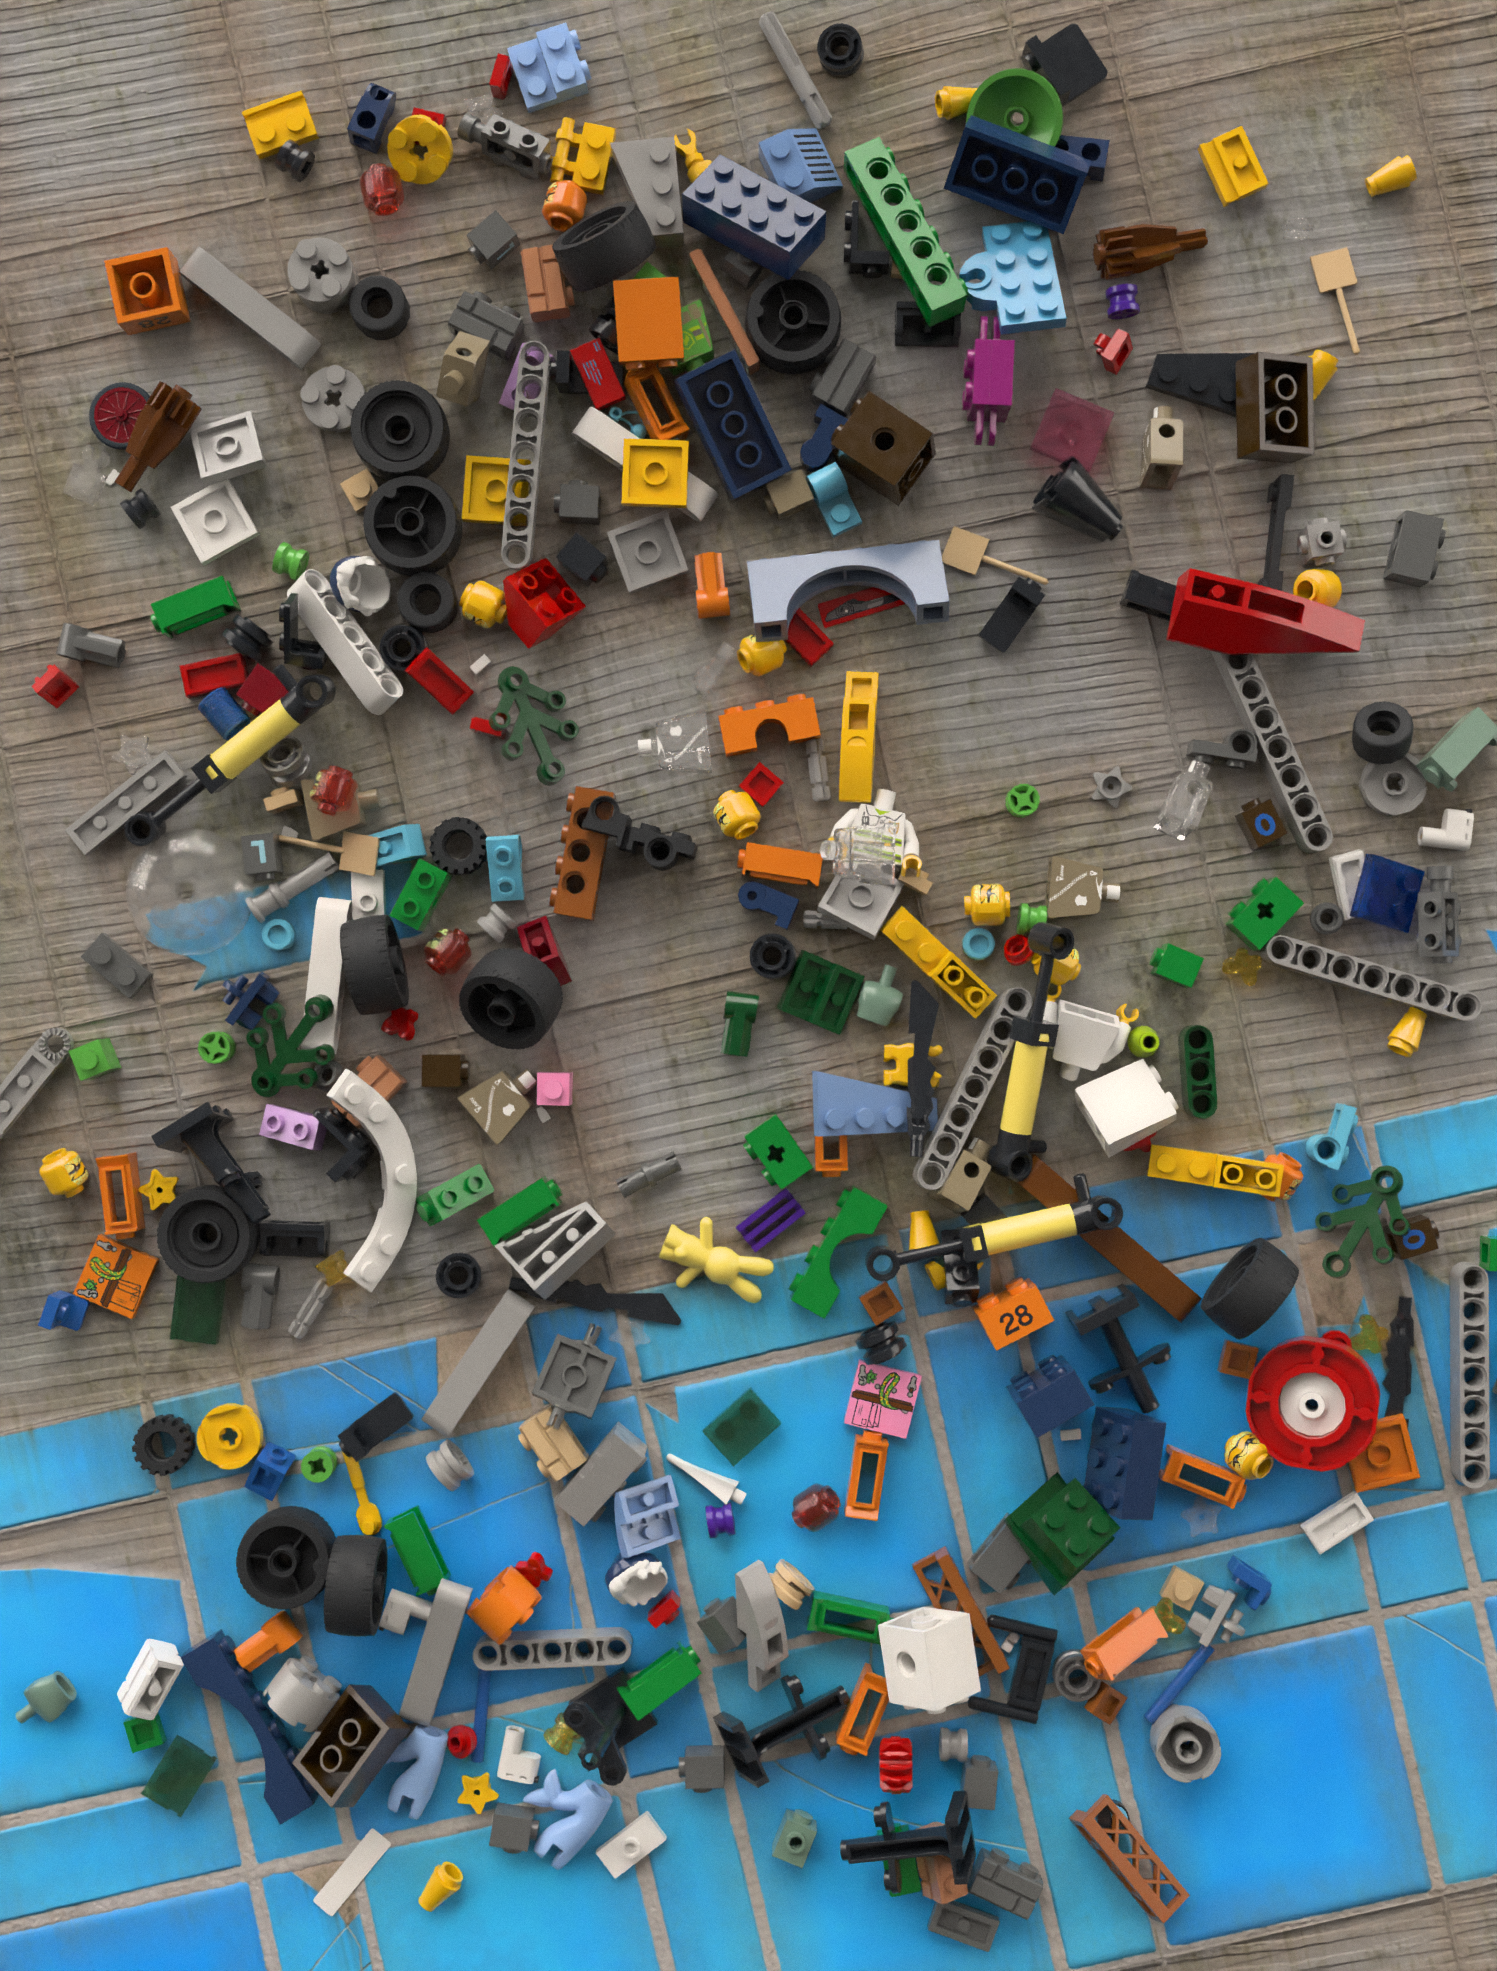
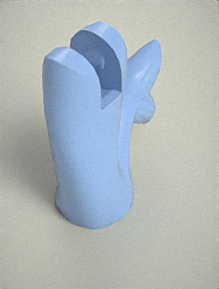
M421 1724L417 1725L410 1736L398 1745L385 1764L417 1759L393 1784L387 1802L389 1810L397 1813L404 1796L413 1799L409 1818L418 1820L422 1815L434 1791L443 1764L448 1735L444 1730L431 1725L429 1727Z
M556 1769L551 1770L544 1780L543 1788L528 1793L523 1798V1802L539 1807H552L562 1811H576V1813L547 1827L537 1839L534 1852L542 1858L551 1846L555 1844L560 1850L554 1857L551 1866L557 1870L563 1868L588 1842L600 1826L613 1802L610 1793L590 1779L585 1780L572 1790L563 1791Z

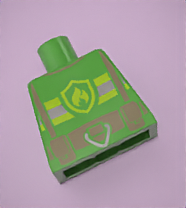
M701 300L681 308L684 362H678V367L668 368L673 376L685 371L688 373L714 358L713 345Z

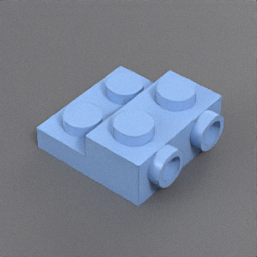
M566 22L536 32L537 38L507 48L528 113L588 93L586 81L591 80L586 60L579 61L576 51L581 49L576 30L569 31Z

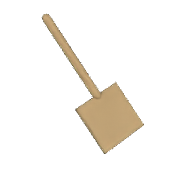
M1348 248L1311 256L1310 261L1319 293L1336 291L1353 353L1358 355L1360 350L1342 288L1358 283Z
M955 526L953 527L942 554L943 564L976 575L979 565L983 561L1022 577L1030 578L1038 583L1048 584V579L985 556L984 553L990 539Z
M344 831L342 847L279 835L280 842L341 853L339 869L371 876L376 874L380 838Z

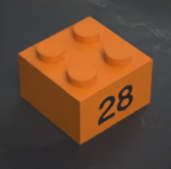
M168 247L104 261L117 323L128 335L191 322L181 274L179 273L178 260Z
M1022 1277L1011 1280L1005 1284L1006 1290L996 1295L994 1292H989L976 1300L978 1304L972 1307L996 1351L1055 1321L1037 1286L1029 1278L1023 1280Z

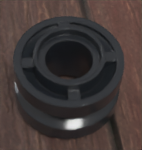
M837 23L826 28L820 35L817 51L823 69L829 75L836 78H846L856 73L864 59L862 40L857 30L848 24ZM838 46L849 48L847 53L842 56L833 54V51Z
M237 614L232 620L235 628H226L222 635L228 639L226 642L247 659L250 660L252 658L259 662L263 657L260 649L262 647L269 649L274 642L268 638L269 634L247 617L243 619Z
M397 625L391 627L383 634L380 641V654L389 667L405 671L426 647L429 648V644L425 635L412 626ZM403 639H407L411 644V652L406 657H402L397 650L399 642Z
M774 933L765 934L759 937L750 949V963L753 969L767 979L777 980L784 978L795 967L797 960L796 950L793 944L782 935ZM771 948H778L782 955L780 962L773 966L768 965L765 961L766 952Z
M457 1252L446 1256L436 1270V1282L439 1289L445 1295L452 1298H465L476 1291L481 1281L480 1265L474 1257L466 1253ZM462 1266L467 1270L468 1279L465 1283L455 1284L451 1281L449 1274L453 1267Z
M895 1321L875 1325L864 1331L855 1340L858 1349L867 1350L863 1356L866 1365L880 1364L897 1356L907 1346L903 1337L895 1336L899 1330Z

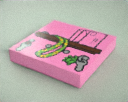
M859 1359L844 1423L906 1439L922 1376L881 1364L866 1365L864 1360Z

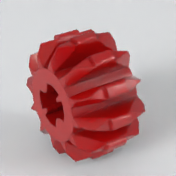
M891 1736V1738H882L880 1742V1788L883 1792L891 1794L909 1793L913 1788L912 1742L909 1738Z

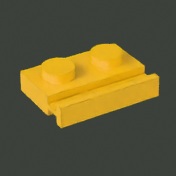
M302 90L242 111L259 159L277 154L283 144L289 139L297 142L298 145L319 139Z
M1242 126L1213 138L1212 141L1206 144L1202 143L1199 145L1197 150L1223 207L1259 192L1268 186L1269 183Z

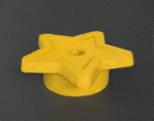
M153 1169L150 1182L139 1187L138 1191L149 1197L150 1209L155 1211L163 1203L170 1204L176 1198L175 1186L179 1178L177 1176L164 1177L157 1169ZM158 1187L163 1189L162 1193H158Z
M486 1772L481 1776L473 1778L463 1775L464 1791L458 1797L457 1802L459 1804H471L475 1812L481 1814L486 1802L496 1800L499 1797V1794L491 1788L489 1782L490 1774ZM479 1790L480 1794L476 1795L474 1791Z

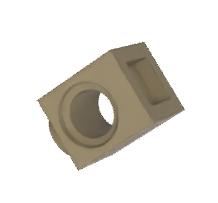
M801 469L766 484L767 495L763 496V501L769 514L775 513L778 521L814 505V497Z

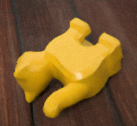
M914 1043L884 1045V1062L891 1059L896 1062L895 1069L883 1071L884 1086L898 1084L908 1087V1059L914 1056ZM940 1045L930 1046L928 1056H939L942 1054V1047ZM934 1071L930 1080L933 1090L939 1086V1079L942 1077L936 1071Z

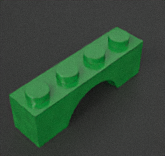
M852 1185L850 1191L845 1188L835 1204L840 1207L834 1219L831 1217L827 1218L820 1231V1234L824 1235L818 1247L814 1244L811 1246L804 1259V1262L808 1263L802 1275L797 1272L788 1288L792 1291L790 1298L793 1302L823 1319L827 1316L840 1293V1288L830 1273V1258L833 1250L848 1236L861 1233L873 1234L888 1207L885 1202Z

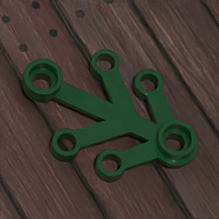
M515 666L507 667L498 677V686L502 695L496 711L489 717V725L495 731L504 730L511 722L508 712L513 701H515L519 714L509 740L502 746V755L510 761L518 759L523 754L522 741L526 731H528L541 761L537 767V777L544 785H555L564 777L565 768L560 760L553 757L541 727L557 734L561 740L568 742L578 735V725L572 720L559 721L533 708L528 699L529 697L545 704V707L551 712H558L566 704V698L562 692L552 691L549 693L531 684L528 675L521 668ZM511 677H514L519 682V686L512 684ZM551 697L559 701V706L552 703ZM495 717H502L504 725L498 724ZM564 726L571 729L572 735L565 733ZM508 746H514L517 754L510 753ZM549 765L556 768L557 774L550 772Z
M319 994L307 1000L305 1016L288 1039L284 1022L286 1016L285 1008L279 1003H274L264 1009L263 1017L267 1023L271 1024L276 1057L270 1063L267 1049L269 1034L264 1028L257 1027L248 1032L246 1040L249 1046L254 1048L257 1069L251 1076V1084L257 1094L263 1097H272L279 1093L283 1086L298 1085L302 1089H308L317 1083L318 1075L312 1068H305L298 1073L281 1072L287 1064L315 1061L319 1065H325L334 1059L335 1051L329 1044H322L316 1048L298 1049L317 1022H322L332 1016L334 1005L328 996ZM313 1005L318 1006L320 1010L319 1015L314 1012ZM272 1009H275L277 1011V1019L272 1016ZM255 1033L260 1035V1043L255 1040ZM321 1049L327 1053V1059L321 1057ZM303 1074H307L310 1077V1083L304 1081ZM263 1077L268 1080V1087L264 1084Z
M1387 1165L1378 1167L1373 1171L1369 1180L1351 1185L1338 1184L1333 1188L1332 1198L1340 1205L1349 1204L1355 1196L1372 1194L1366 1204L1333 1213L1321 1212L1317 1215L1315 1219L1316 1226L1326 1233L1332 1232L1337 1225L1355 1221L1339 1250L1329 1252L1323 1259V1269L1329 1276L1340 1279L1349 1274L1351 1270L1349 1259L1367 1229H1369L1374 1246L1372 1251L1373 1258L1382 1265H1387L1393 1261L1394 1251L1387 1245L1378 1213L1384 1200L1391 1217L1389 1222L1390 1231L1398 1237H1403L1411 1229L1410 1222L1403 1216L1398 1194L1404 1185L1403 1176L1395 1167ZM1386 1177H1391L1393 1184L1388 1188L1382 1187V1180ZM1346 1189L1348 1196L1343 1200H1339L1337 1198L1338 1191ZM1324 1217L1331 1218L1332 1222L1329 1227L1324 1228L1321 1226V1220ZM1397 1221L1405 1222V1229L1401 1232H1397L1394 1229ZM1381 1249H1388L1389 1256L1384 1260H1380L1378 1252ZM1341 1260L1344 1264L1343 1269L1338 1272L1334 1271V1262Z

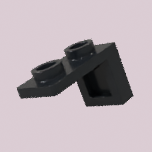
M852 200L851 211L845 210L844 230L851 231L850 242H844V262L850 263L849 274H863V277L871 279L880 278L882 275L888 274L890 251L857 250L859 200Z
M557 350V360L551 361L550 378L551 381H556L559 393L589 394L574 360H572L570 351ZM610 362L623 390L624 365L619 366V362Z
M1018 577L1008 594L979 633V637L1001 653H1005L1045 597V594L1040 592L1042 590L1041 586L1030 578L1023 580Z
M291 593L286 602L281 603L279 609V621L284 622V632L281 633L279 640V649L284 651V664L301 666L306 670L322 669L329 656L319 642L298 639V594Z
M957 1229L943 1230L941 1232L942 1243L959 1239ZM962 1252L943 1256L946 1278L943 1292L945 1304H953L955 1307H967L972 1303H976L980 1290L977 1261L966 1263Z
M394 1392L346 1427L338 1435V1438L341 1440L339 1446L347 1457H353L357 1462L366 1456L372 1448L412 1420L414 1415L400 1395Z

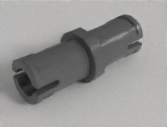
M671 1152L650 1164H647V1162L641 1164L642 1168L616 1179L622 1195L626 1198L646 1186H656L657 1181L681 1171L682 1168L674 1152Z

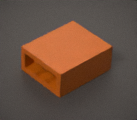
M679 277L613 281L619 366L626 365L627 371L644 370L645 364L658 363V368L660 369L678 367V362H684Z

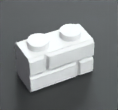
M150 1638L145 1641L125 1678L126 1681L122 1683L117 1692L126 1715L154 1720L184 1666L181 1657L178 1656L179 1653L175 1645Z

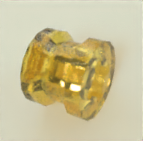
M343 1249L315 1266L317 1271L322 1272L326 1277L325 1284L328 1288L346 1277L343 1272L349 1264L345 1260L346 1254Z
M561 1712L556 1716L554 1726L547 1728L543 1736L552 1748L561 1754L568 1755L573 1748V1742L580 1739L581 1736L565 1723L564 1713Z

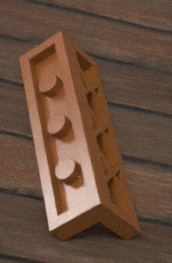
M946 1546L913 1563L912 1567L935 1608L951 1610L942 1607L939 1602L942 1591L947 1590L955 1593L958 1598L955 1611L960 1612L962 1607L965 1613L970 1614V1621L974 1628L972 1632L974 1646L985 1649L991 1659L977 1667L979 1677L993 1669H996L998 1674L1010 1668L1008 1661ZM938 1561L943 1571L941 1581L936 1582L927 1579L922 1568ZM946 1578L950 1585L945 1584ZM931 1586L938 1588L936 1595ZM977 1635L981 1642L975 1641Z
M1103 1794L1087 1812L1077 1809L1069 1817L1074 1826L1151 1919L1164 1924L1190 1896L1107 1794ZM1105 1806L1112 1813V1828H1101L1094 1819ZM1119 1823L1124 1829H1119ZM1106 1833H1112L1111 1839ZM1119 1834H1129L1133 1839L1132 1853H1122L1118 1848ZM1127 1858H1132V1864ZM1139 1859H1149L1153 1863V1879L1142 1878L1139 1874ZM1160 1873L1165 1879H1160ZM1147 1883L1153 1884V1890ZM1160 1884H1170L1177 1893L1166 1906L1160 1900Z

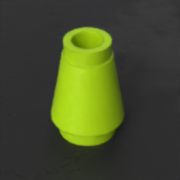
M1138 1026L1128 1036V1048L1137 1057H1149L1159 1047L1158 1034L1151 1027ZM1147 1036L1151 1037L1149 1041L1151 1046L1149 1048H1146L1143 1044V1040Z

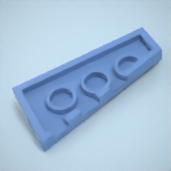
M812 1071L814 1136L908 1132L907 1107L911 1108L909 1092ZM931 1097L934 1108L928 1116L931 1127L929 1131H933L938 1121L937 1098Z

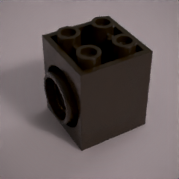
M868 391L863 399L859 398L850 410L851 416L845 425L840 424L835 429L831 437L832 450L839 467L899 506L936 455L933 433Z

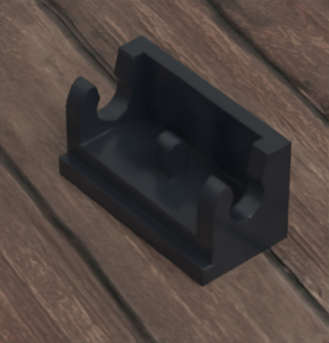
M897 301L895 309V346H959L961 313L929 327L916 302Z
M1131 570L1119 604L1170 621L1176 585L1141 574L1139 571Z
M265 1220L260 1222L259 1250L263 1256L329 1257L330 1222Z

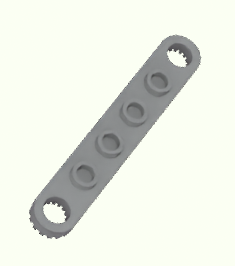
M51 1028L43 1032L36 1043L31 1046L1 1083L0 1140L70 1055L69 1051L74 1047V1040L67 1030ZM53 1035L60 1036L64 1041L63 1050L58 1053L52 1052L48 1045L49 1039Z

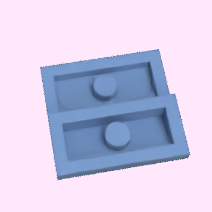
M671 1474L615 1492V1524L622 1558H628L681 1539L673 1508L678 1507L679 1503Z

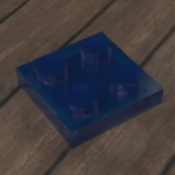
M1366 854L1350 916L1398 932L1409 933L1425 871L1375 854Z

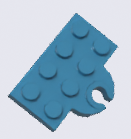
M1030 221L983 226L982 239L985 252L975 254L966 260L959 274V278H962L967 286L968 297L966 300L972 305V309L978 311L996 310L1001 335L1066 327V313L1048 228ZM973 279H979L982 282L973 284L969 283L968 281Z

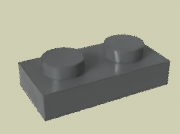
M101 933L81 956L110 983L131 999L134 998L153 975L106 933Z
M951 1901L947 1904L935 1902L927 1927L929 1931L989 1952L1000 1921L998 1916L957 1901Z

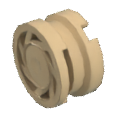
M780 1559L775 1565L776 1570L774 1573L768 1574L777 1597L789 1607L798 1610L803 1604L802 1599L806 1595L810 1596L814 1591V1587L797 1568L784 1559Z

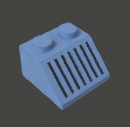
M816 128L787 129L759 142L760 162L769 181L810 203L843 188L842 182Z

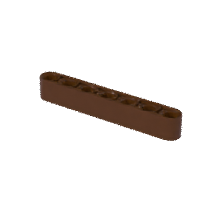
M1033 1154L1031 1156L1033 1166L1030 1174L1026 1179L1017 1183L1047 1209L1078 1202L1076 1189ZM1099 1209L1097 1210V1217L1100 1221L1108 1219ZM1119 1226L1111 1230L1102 1229L1079 1235L1180 1323L1184 1321L1202 1300L1198 1294Z

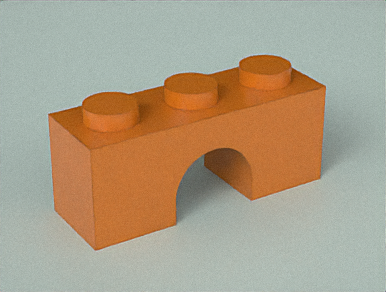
M805 694L787 697V702L775 704L774 700L758 702L755 704V709L743 711L742 706L727 708L724 710V715L718 716L726 757L756 752V733L762 725L767 723L780 725L787 734L789 745L817 739L821 736L814 698H806Z

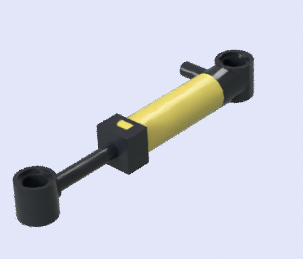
M280 664L274 668V675L288 693L214 753L207 754L191 767V770L198 778L159 810L131 816L126 821L124 827L127 839L137 846H145L161 840L166 832L165 821L204 789H207L210 794L221 792L237 779V775L319 709L330 704L336 694L333 681L328 676L321 674L305 676L297 683L284 665ZM314 682L318 683L322 689V695L319 700L314 699L310 694V687ZM142 821L147 822L150 826L149 836H145L141 831L140 825Z
M1046 922L1035 924L1028 936L1030 949L1039 954V956H1042L1031 1016H1013L1010 1039L1016 1040L997 1144L992 1147L987 1157V1163L991 1165L990 1170L993 1173L1015 1182L1023 1181L1031 1172L1033 1160L1029 1153H1045L1047 1150L1045 1141L1031 1140L1047 1050L1048 1047H1055L1059 1025L1043 1020L1054 959H1065L1070 955L1074 947V936L1070 929Z
M1084 1173L1074 1175L1073 1180L1078 1202L987 1223H974L956 1227L959 1237L957 1240L900 1253L884 1245L875 1246L867 1253L865 1266L875 1280L889 1281L897 1275L900 1266L962 1252L963 1259L968 1263L989 1258V1255L1102 1229L1111 1230L1121 1223L1123 1209L1119 1202L1109 1196L1097 1195L1091 1198L1086 1175ZM1103 1204H1109L1112 1208L1111 1216L1106 1220L1100 1221L1097 1217L1098 1208ZM880 1255L888 1256L891 1259L890 1267L885 1271H877L873 1267L874 1260Z

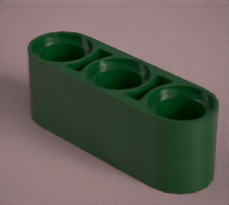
M1189 1025L1181 1030L1178 1037L1182 1104L1187 1114L1192 1117L1205 1119L1215 1113L1218 1104L1213 1036L1210 1030L1204 1026ZM1197 1030L1203 1039L1201 1045L1194 1049L1189 1044L1188 1039L1190 1033ZM1199 1062L1204 1066L1205 1073L1200 1080L1196 1081L1191 1076V1068L1195 1063ZM1198 1095H1203L1207 1101V1106L1202 1112H1196L1193 1108V1100Z

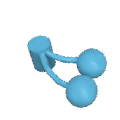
M618 407L610 409L607 415L616 423L619 420L627 423L631 428L630 432L640 439L646 436L647 431L644 424L633 426L628 420L621 417L626 414H638L637 411H625L622 413Z

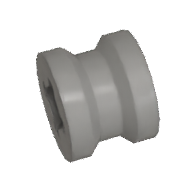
M496 903L490 907V913L486 917H480L477 920V923L498 943L504 940V934L508 930H513L518 925Z
M941 1727L939 1736L940 1761L947 1762L952 1758L966 1763L968 1755L967 1729L960 1728L956 1732Z

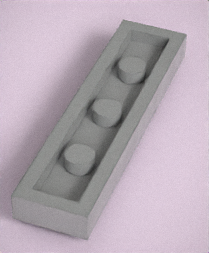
M164 750L66 828L65 831L83 854L89 856L123 829L126 821L131 816L143 813L188 776L171 754Z

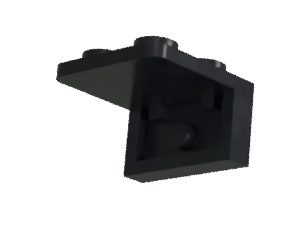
M1077 24L1068 25L1042 43L1037 35L1025 42L1021 56L1024 68L1038 73L1054 87L1062 107L1101 83L1107 77L1108 71Z
M329 1107L316 1109L312 1113L314 1117L348 1149L326 1174L335 1183L342 1180L348 1182L352 1178H357L367 1168L368 1165L364 1162L374 1152L369 1146L372 1141L359 1129L355 1132L346 1123L349 1120L336 1107L333 1110Z

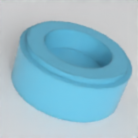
M273 919L264 926L262 939L269 949L284 951L294 944L296 931L290 922L283 919Z
M972 929L963 937L962 949L973 960H983L994 951V937L986 929Z

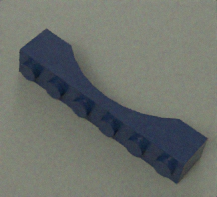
M222 1629L189 1648L182 1655L181 1660L197 1686L210 1690L229 1701L242 1713L253 1728L261 1745L265 1761L266 1783L264 1799L281 1825L314 1805L319 1793L292 1763L300 1751L296 1746H291L285 1736L286 1729L279 1718H274L267 1703L269 1701L267 1696H264L263 1691H258L253 1683L252 1672L242 1668L236 1660L234 1652L236 1645L230 1636H225Z

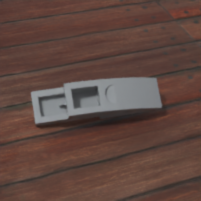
M757 1560L735 1574L737 1628L746 1633L748 1685L756 1692H759L781 1677L780 1662L789 1657L784 1619L776 1591L764 1563Z

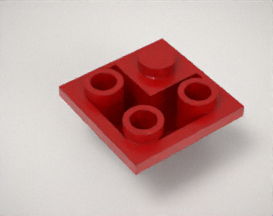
M547 558L525 567L503 580L508 625L528 649L550 638L586 607Z

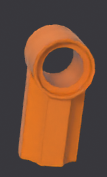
M707 552L695 555L694 564L698 590H696L698 618L730 616L728 587H725L722 553Z
M282 1610L263 1624L261 1630L234 1649L236 1660L242 1668L251 1672L277 1652L281 1654L303 1637V1634L287 1612Z

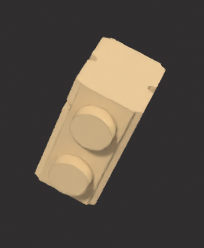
M549 1404L520 1425L519 1430L521 1434L518 1437L527 1451L533 1449L539 1458L536 1464L541 1473L546 1478L551 1476L554 1482H557L587 1461L589 1454L564 1418L559 1430H555L553 1426L551 1428L546 1425L554 1408Z

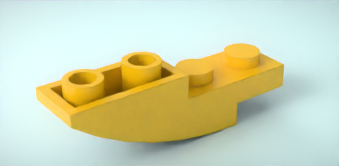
M847 671L839 775V801L871 803L879 673Z
M901 906L880 929L908 959L973 1018L976 1019L997 996L904 907Z
M1151 1144L1147 1176L1279 1197L1284 1165Z

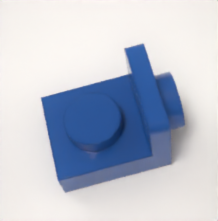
M62 1290L49 1294L38 1326L51 1330L61 1325L78 1331L82 1327L90 1301Z
M268 1442L257 1457L244 1487L273 1501L296 1455Z
M1233 1555L1226 1565L1233 1574L1231 1579L1241 1587L1249 1589L1244 1597V1601L1249 1608L1255 1611L1259 1605H1264L1269 1599L1272 1583L1266 1575Z

